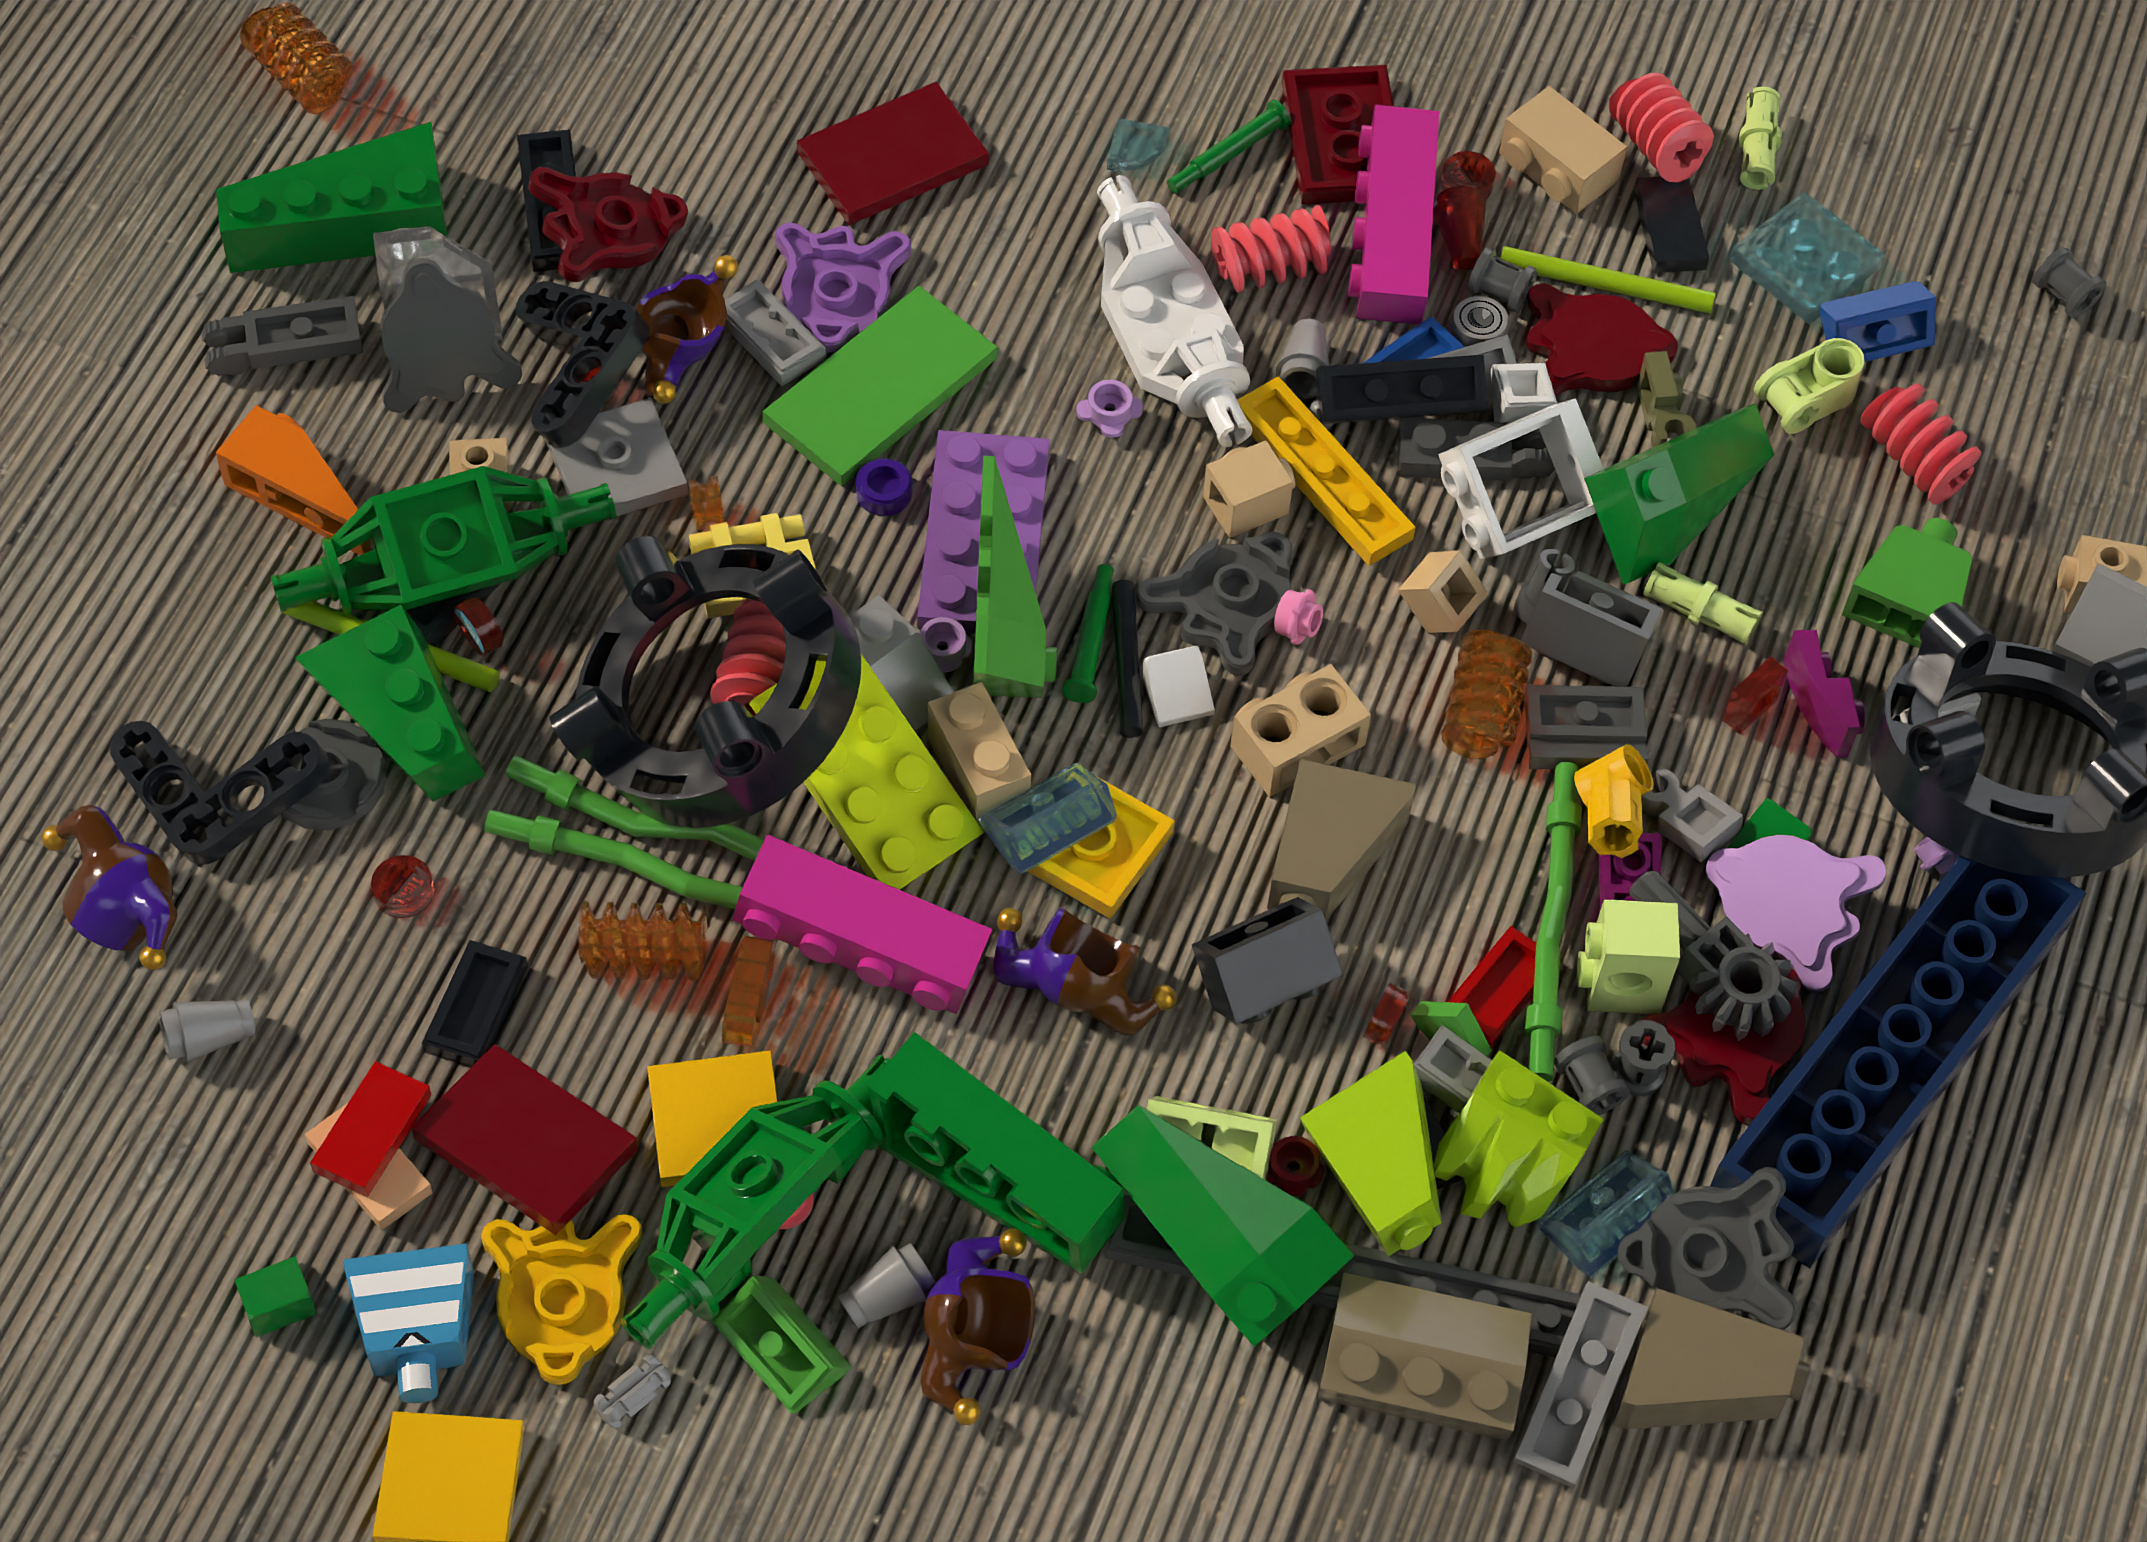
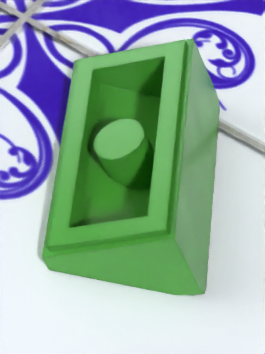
M752 1276L711 1321L791 1414H796L841 1379L851 1368L848 1361L772 1277Z

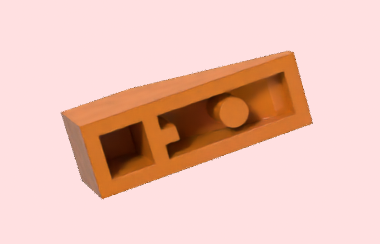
M255 405L215 452L225 486L325 538H331L358 510L303 428L286 414L278 413L275 415ZM369 539L350 551L358 555L369 552L371 550Z

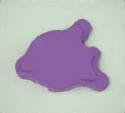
M785 223L778 227L775 232L776 247L785 258L787 264L782 277V304L823 344L826 353L837 352L888 310L890 280L897 268L910 257L911 241L905 234L891 231L868 245L859 246L854 243L853 230L847 226H838L824 233L814 234L799 224Z

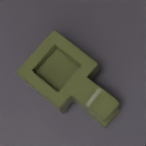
M1667 351L1645 353L1637 382V390L1647 430H1652L1651 443L1655 447L1667 441V433H1676L1680 436L1697 427L1689 415L1680 412L1676 408L1683 401V383L1678 372L1672 373Z

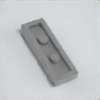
M1590 1281L1587 1282L1513 1462L1571 1488L1576 1485L1647 1311V1306Z

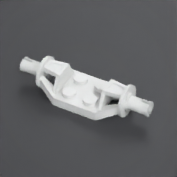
M1116 176L1120 191L1117 190L1112 177L1101 183L1097 190L1098 197L1109 214V218L1100 228L1098 235L1099 245L1105 253L1101 308L1139 387L1176 403L1180 411L1188 417L1201 418L1208 416L1220 445L1224 447L1232 446L1229 432L1232 433L1238 445L1245 441L1252 433V426L1247 421L1237 401L1247 392L1250 385L1249 373L1246 367L1243 366L1244 345L1202 262L1170 226L1171 220L1167 209L1156 202H1138L1131 188V183L1126 176ZM1191 374L1185 379V381L1181 378L1182 376Z

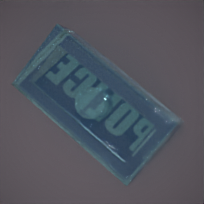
M1074 763L982 815L979 818V822L1011 867L1022 874L1113 823L1116 820L1117 814L1108 785L1080 764Z
M1625 1150L1537 1221L1539 1229L1581 1272L1589 1277H1593L1618 1257V1247L1622 1239L1639 1230L1646 1220L1652 1216L1656 1208L1675 1193L1668 1173Z

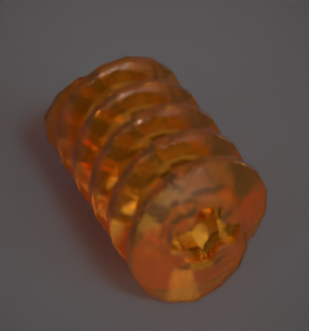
M283 3L273 8L260 9L250 15L242 24L240 32L241 44L252 53L261 65H264V68L289 91V94L298 103H301V106L308 113L318 115L331 108L342 95L343 87L349 81L352 73V62L344 54H340L339 49L331 41H327V37L323 32L315 28L313 22L307 16H303L302 11L295 4Z
M1484 629L1469 631L1462 636V646L1458 651V665L1454 670V684L1450 689V703L1445 712L1446 722L1441 731L1442 741L1450 750L1469 759H1486L1494 756L1498 752V748L1509 746L1516 740L1517 728L1515 725L1520 721L1521 717L1519 705L1525 698L1523 686L1528 682L1529 674L1527 667L1532 663V650L1527 644L1516 638Z
M589 901L582 902L579 916V958L581 963L585 961L588 973L592 979L602 977L608 961L616 979L626 978L632 962H634L637 974L641 980L651 978L657 962L665 980L675 979L681 963H683L686 975L690 981H696L700 978L705 966L707 952V913L705 904L698 921H692L687 903H680L674 920L667 919L662 903H656L650 919L643 920L638 902H631L625 919H619L614 902L606 903L601 919L594 918Z

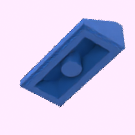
M1918 281L1820 304V316L1825 339L1842 338L1854 342L1863 352L1864 362L1935 345L1936 296Z

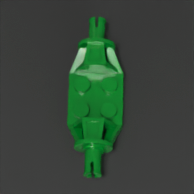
M481 466L372 496L331 538L321 539L325 556L320 557V564L277 576L276 574L270 576L280 611L284 612L289 608L332 597L333 602L338 601L344 616L352 615V609L391 610L402 605L405 610L518 579L555 553L559 557L567 555L566 537H568V530L607 519H616L613 498H609L611 494L607 483H603L598 487L558 497L556 492H552L545 477L535 481ZM502 501L540 502L541 508L506 513ZM372 538L374 550L339 564L338 557Z
M878 1055L873 1060V1063L847 1090L833 1082L823 1080L813 1088L811 1096L752 1107L666 1194L657 1250L653 1251L648 1257V1265L659 1283L629 1314L621 1319L622 1326L635 1341L642 1346L645 1345L647 1349H651L663 1333L686 1310L704 1320H713L719 1313L718 1303L751 1275L750 1258L776 1233L778 1228L826 1179L838 1184L865 1149L872 1151L883 1143L884 1135L873 1117L868 1086L891 1059H884L883 1055ZM824 1119L831 1123L813 1134L800 1129ZM691 1237L706 1253L695 1273L682 1262Z

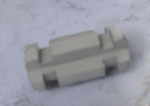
M644 1356L642 1360L645 1364L642 1367L632 1366L607 1387L610 1392L606 1396L598 1394L595 1397L594 1405L597 1413L612 1428L620 1427L623 1424L620 1420L621 1417L626 1415L631 1418L657 1396L655 1390L659 1386L666 1389L670 1385L669 1372L655 1356Z

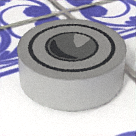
M1485 296L1466 298L1455 308L1451 327L1452 334L1465 347L1505 336L1508 315L1505 308L1492 298Z

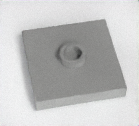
M651 398L598 413L584 435L570 446L554 448L547 443L567 495L607 483L611 492L609 498H613L617 516L688 495L687 481Z

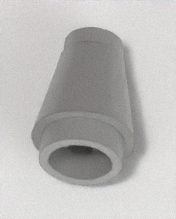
M1302 319L1294 325L1293 332L1276 367V377L1279 376L1292 392L1302 400L1318 396L1316 368L1329 366L1325 336L1326 329L1322 323L1314 319Z
M248 999L237 1002L235 1000L173 1002V1009L159 1011L162 1039L169 1060L183 1057L185 1062H189L243 1040L245 1037L255 1036L254 1019Z
M909 1243L898 1251L893 1246L838 1298L857 1329H859L868 1322H875L926 1301L927 1299L924 1294L931 1291L936 1282L915 1248Z

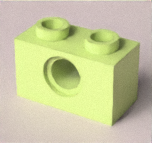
M1624 900L1603 901L1597 923L1588 922L1585 952L1579 951L1577 959V987L1587 988L1588 1011L1639 1014L1661 1013L1680 959L1678 903Z

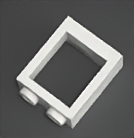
M1576 398L1551 405L1438 454L1442 463L1441 478L1448 493L1456 498L1464 518L1462 521L1463 534L1468 544L1474 550H1477L1480 559L1504 554L1596 513L1584 478L1604 468ZM1539 428L1569 505L1503 533L1473 456Z

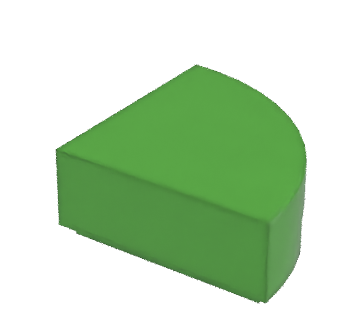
M1421 1001L1410 1014L1418 1028L1430 1040L1441 1025H1444L1485 1056H1488L1492 1051L1467 1003Z

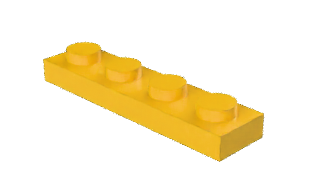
M1279 376L1237 399L1247 421L1252 426L1251 436L1258 443L1266 440L1277 458L1283 457L1289 463L1295 477V485L1368 566L1414 539L1416 527Z

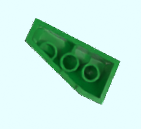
M1756 403L1743 407L1584 478L1623 584L1630 583L1652 573L1659 562L1666 566L1671 564L1774 456Z
M1141 1105L1136 1106L1091 1146L1208 1295L1254 1347L1304 1304L1355 1256L1311 1205L1294 1195H1289L1262 1179L1260 1175L1206 1146L1204 1142Z

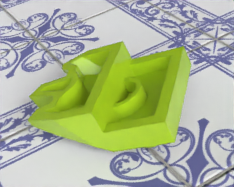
M1499 1050L1440 1141L1434 1162L1435 1177L1445 1181L1456 1175L1464 1178L1466 1190L1460 1214L1481 1219L1498 1200L1505 1205L1507 1220L1514 1228L1542 1218L1579 1164L1604 1119Z

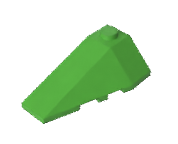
M983 456L973 685L982 682L989 696L1042 698L1044 682H1055L1057 647H1046L1045 624L995 456Z

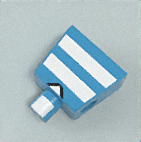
M467 1243L344 1259V1269L373 1375L380 1377L397 1375L399 1399L403 1402L423 1403L435 1399L439 1394L437 1369L458 1367L464 1364L466 1360L474 1284V1270Z

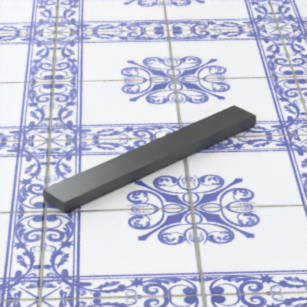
M1124 1194L1125 1219L1109 1238L1106 1259L1195 1278L1129 1195ZM1345 1243L1355 1256L1305 1303L1336 1309L1343 1272L1519 1310L1532 1313L1528 1352L1556 1358L1582 1294L1395 1253L1388 1257L1385 1251Z

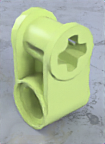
M1842 338L1826 340L1791 360L1782 361L1769 368L1756 382L1754 393L1761 401H1768L1782 418L1781 427L1786 433L1796 434L1811 426L1815 421L1852 403L1864 367V354L1860 347L1849 340Z

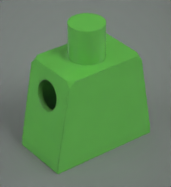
M1941 518L1928 519L1921 532L1905 525L1896 526L1856 577L1842 616L1920 648L1921 628L1936 609L1951 602L1958 603L1962 607L1972 556L1968 551L1953 545L1958 535L1955 526Z

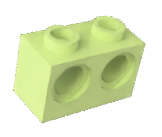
M1159 1096L1148 1099L1147 1109L1266 1180L1278 1119Z

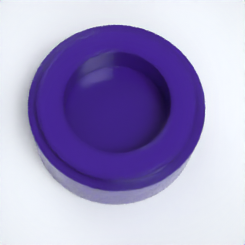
M876 459L868 462L859 470L856 477L857 500L863 509L874 515L890 516L901 512L908 506L912 498V476L909 470L900 462L892 459Z

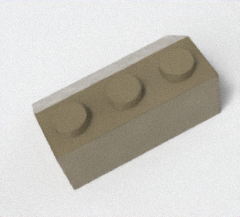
M1343 1272L1317 1399L1507 1441L1514 1431L1526 1369L1532 1313Z

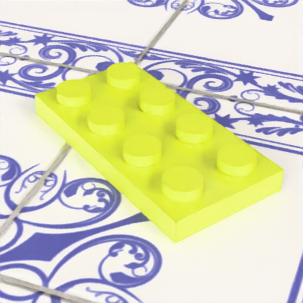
M861 654L860 685L849 721L826 759L803 783L865 874L872 879L901 890L981 836L984 831ZM816 661L810 687L799 709L806 710L820 684L826 661ZM777 684L755 697L749 703L756 714L768 701Z

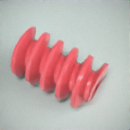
M1649 73L1638 79L1629 80L1619 86L1609 98L1608 109L1612 118L1619 123L1621 129L1629 135L1630 140L1638 146L1640 152L1648 158L1650 164L1658 170L1662 178L1668 182L1680 183L1691 177L1700 168L1704 157L1712 147L1714 138L1712 129L1702 120L1701 115L1692 109L1690 102L1682 97L1681 92L1672 85L1671 80L1662 73Z
M1316 205L1312 209L1311 214L1306 209H1296L1291 214L1290 219L1283 213L1274 214L1270 223L1264 218H1255L1250 223L1249 228L1244 223L1236 222L1230 226L1228 233L1223 227H1214L1211 233V251L1217 272L1221 279H1230L1237 293L1244 291L1246 275L1252 277L1258 289L1264 288L1266 271L1271 270L1278 284L1285 283L1287 266H1292L1298 279H1305L1307 262L1312 261L1319 275L1326 274L1327 258L1330 256L1331 245L1329 226L1322 207Z
M1920 383L1913 384L1905 390L1903 387H1894L1879 395L1866 407L1861 415L1860 423L1866 429H1873L1872 436L1879 444L1886 445V452L1893 460H1900V468L1907 476H1914V484L1921 492H1928V500L1933 505L1941 504L1951 498L1967 483L1974 471L1973 465L1978 461L1982 452L1977 446L1971 447L1962 453L1959 452V449L1966 442L1967 435L1961 430L1948 437L1945 436L1946 432L1951 428L1953 420L1949 415H1943L1934 421L1931 420L1937 412L1939 404L1935 399L1927 400L1920 405L1917 404L1926 390Z
M746 599L740 602L734 611V622L729 628L728 642L723 648L722 662L717 668L716 681L711 688L710 694L713 705L724 701L738 702L755 717L756 713L749 703L755 697L778 683L785 661L786 640L782 624L774 617L768 607L761 602Z

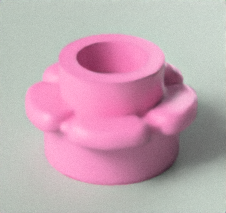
M1307 589L1305 593L1288 590L1278 604L1274 620L1275 631L1277 634L1287 636L1294 645L1301 644L1306 636L1314 637L1320 628L1323 618V607L1316 603L1315 593L1310 589Z

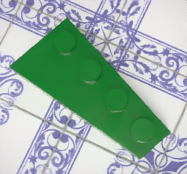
M431 122L216 189L219 229L230 273L449 247L439 165Z
M916 1032L909 1037L868 1086L874 1119L879 1124L884 1135L883 1143L880 1145L881 1149L1005 1227L1020 1230L1026 1236V1240L1080 1274L1083 1273L1125 1219L1123 1188L1113 1174L1101 1166L1090 1164Z

